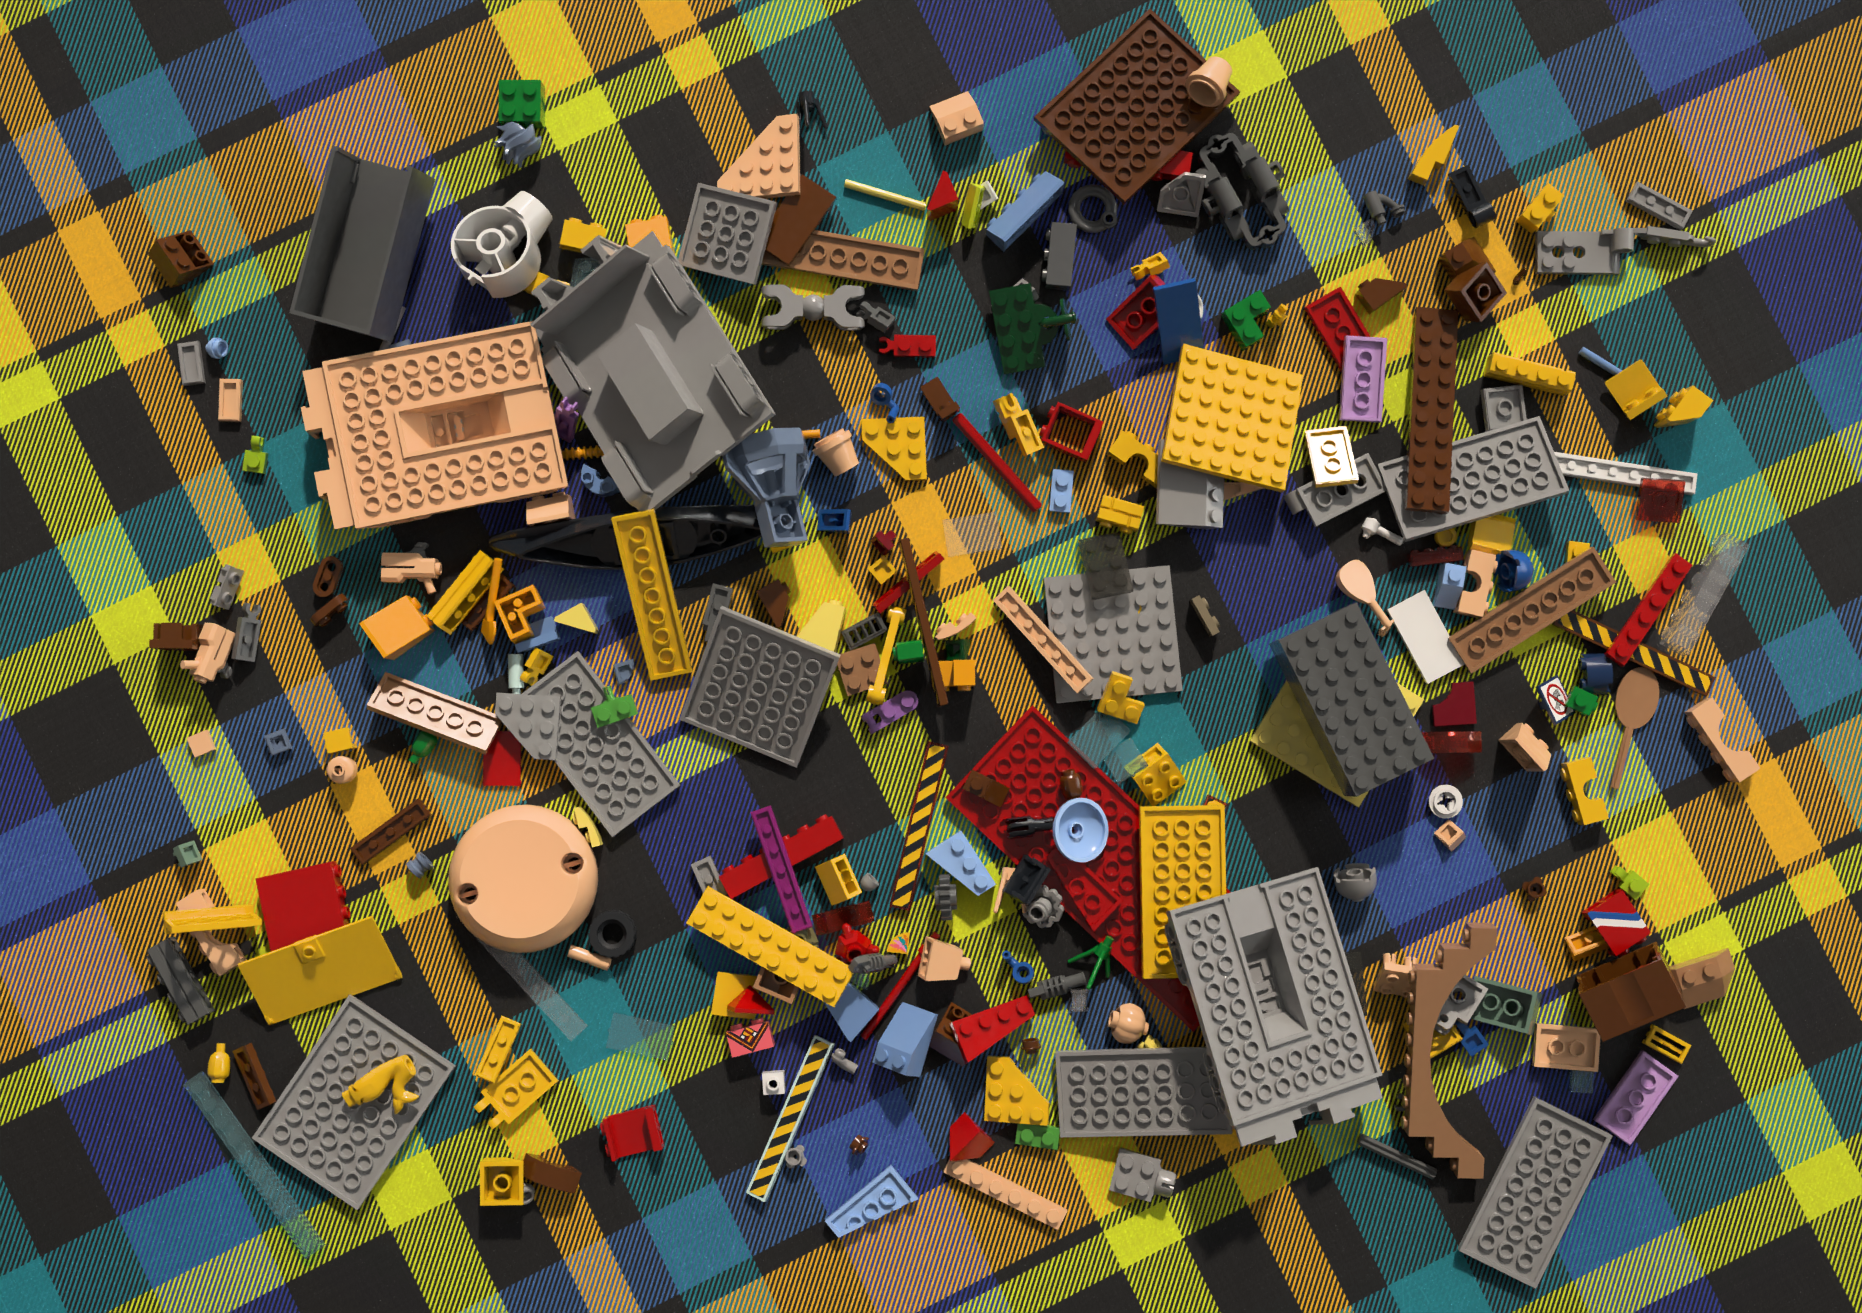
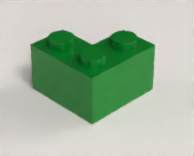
M1261 290L1228 308L1221 315L1242 351L1258 343L1264 337L1255 319L1267 313L1271 306Z

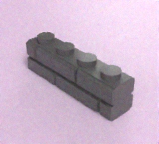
M175 936L167 938L146 950L149 964L156 967L159 973L157 978L162 985L167 987L169 991L167 996L170 1002L178 1007V1017L183 1023L186 1022L187 1025L192 1024L215 1011Z

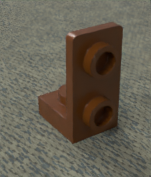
M938 377L921 386V391L942 423L960 412L959 405L956 401L952 400Z

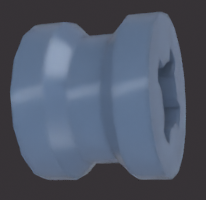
M421 852L416 854L414 860H409L406 863L410 871L420 879L427 870H431L434 867L432 862Z

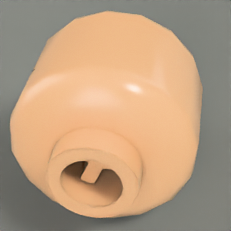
M337 756L331 759L327 766L328 777L338 784L353 781L358 772L356 762L347 756Z

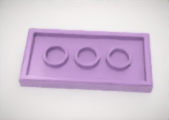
M1344 336L1339 420L1382 422L1387 338Z
M1641 1050L1593 1120L1630 1146L1674 1084L1678 1075Z

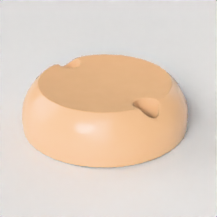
M535 805L508 806L482 817L463 835L453 853L449 867V893L454 910L461 922L475 937L484 943L507 952L530 953L541 951L565 940L578 929L588 916L593 906L598 886L596 858L591 845L587 842L586 836L571 820L560 813ZM574 857H576V858L579 859V860H575V861L570 862V860H571L572 858H574ZM580 864V867L576 870L569 868ZM471 887L475 889L467 892V890ZM476 895V897L473 900L466 898L469 896Z

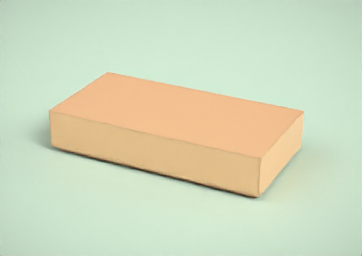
M220 379L218 421L241 422L243 380Z

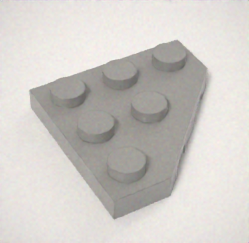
M496 693V716L534 759L557 760L561 697Z

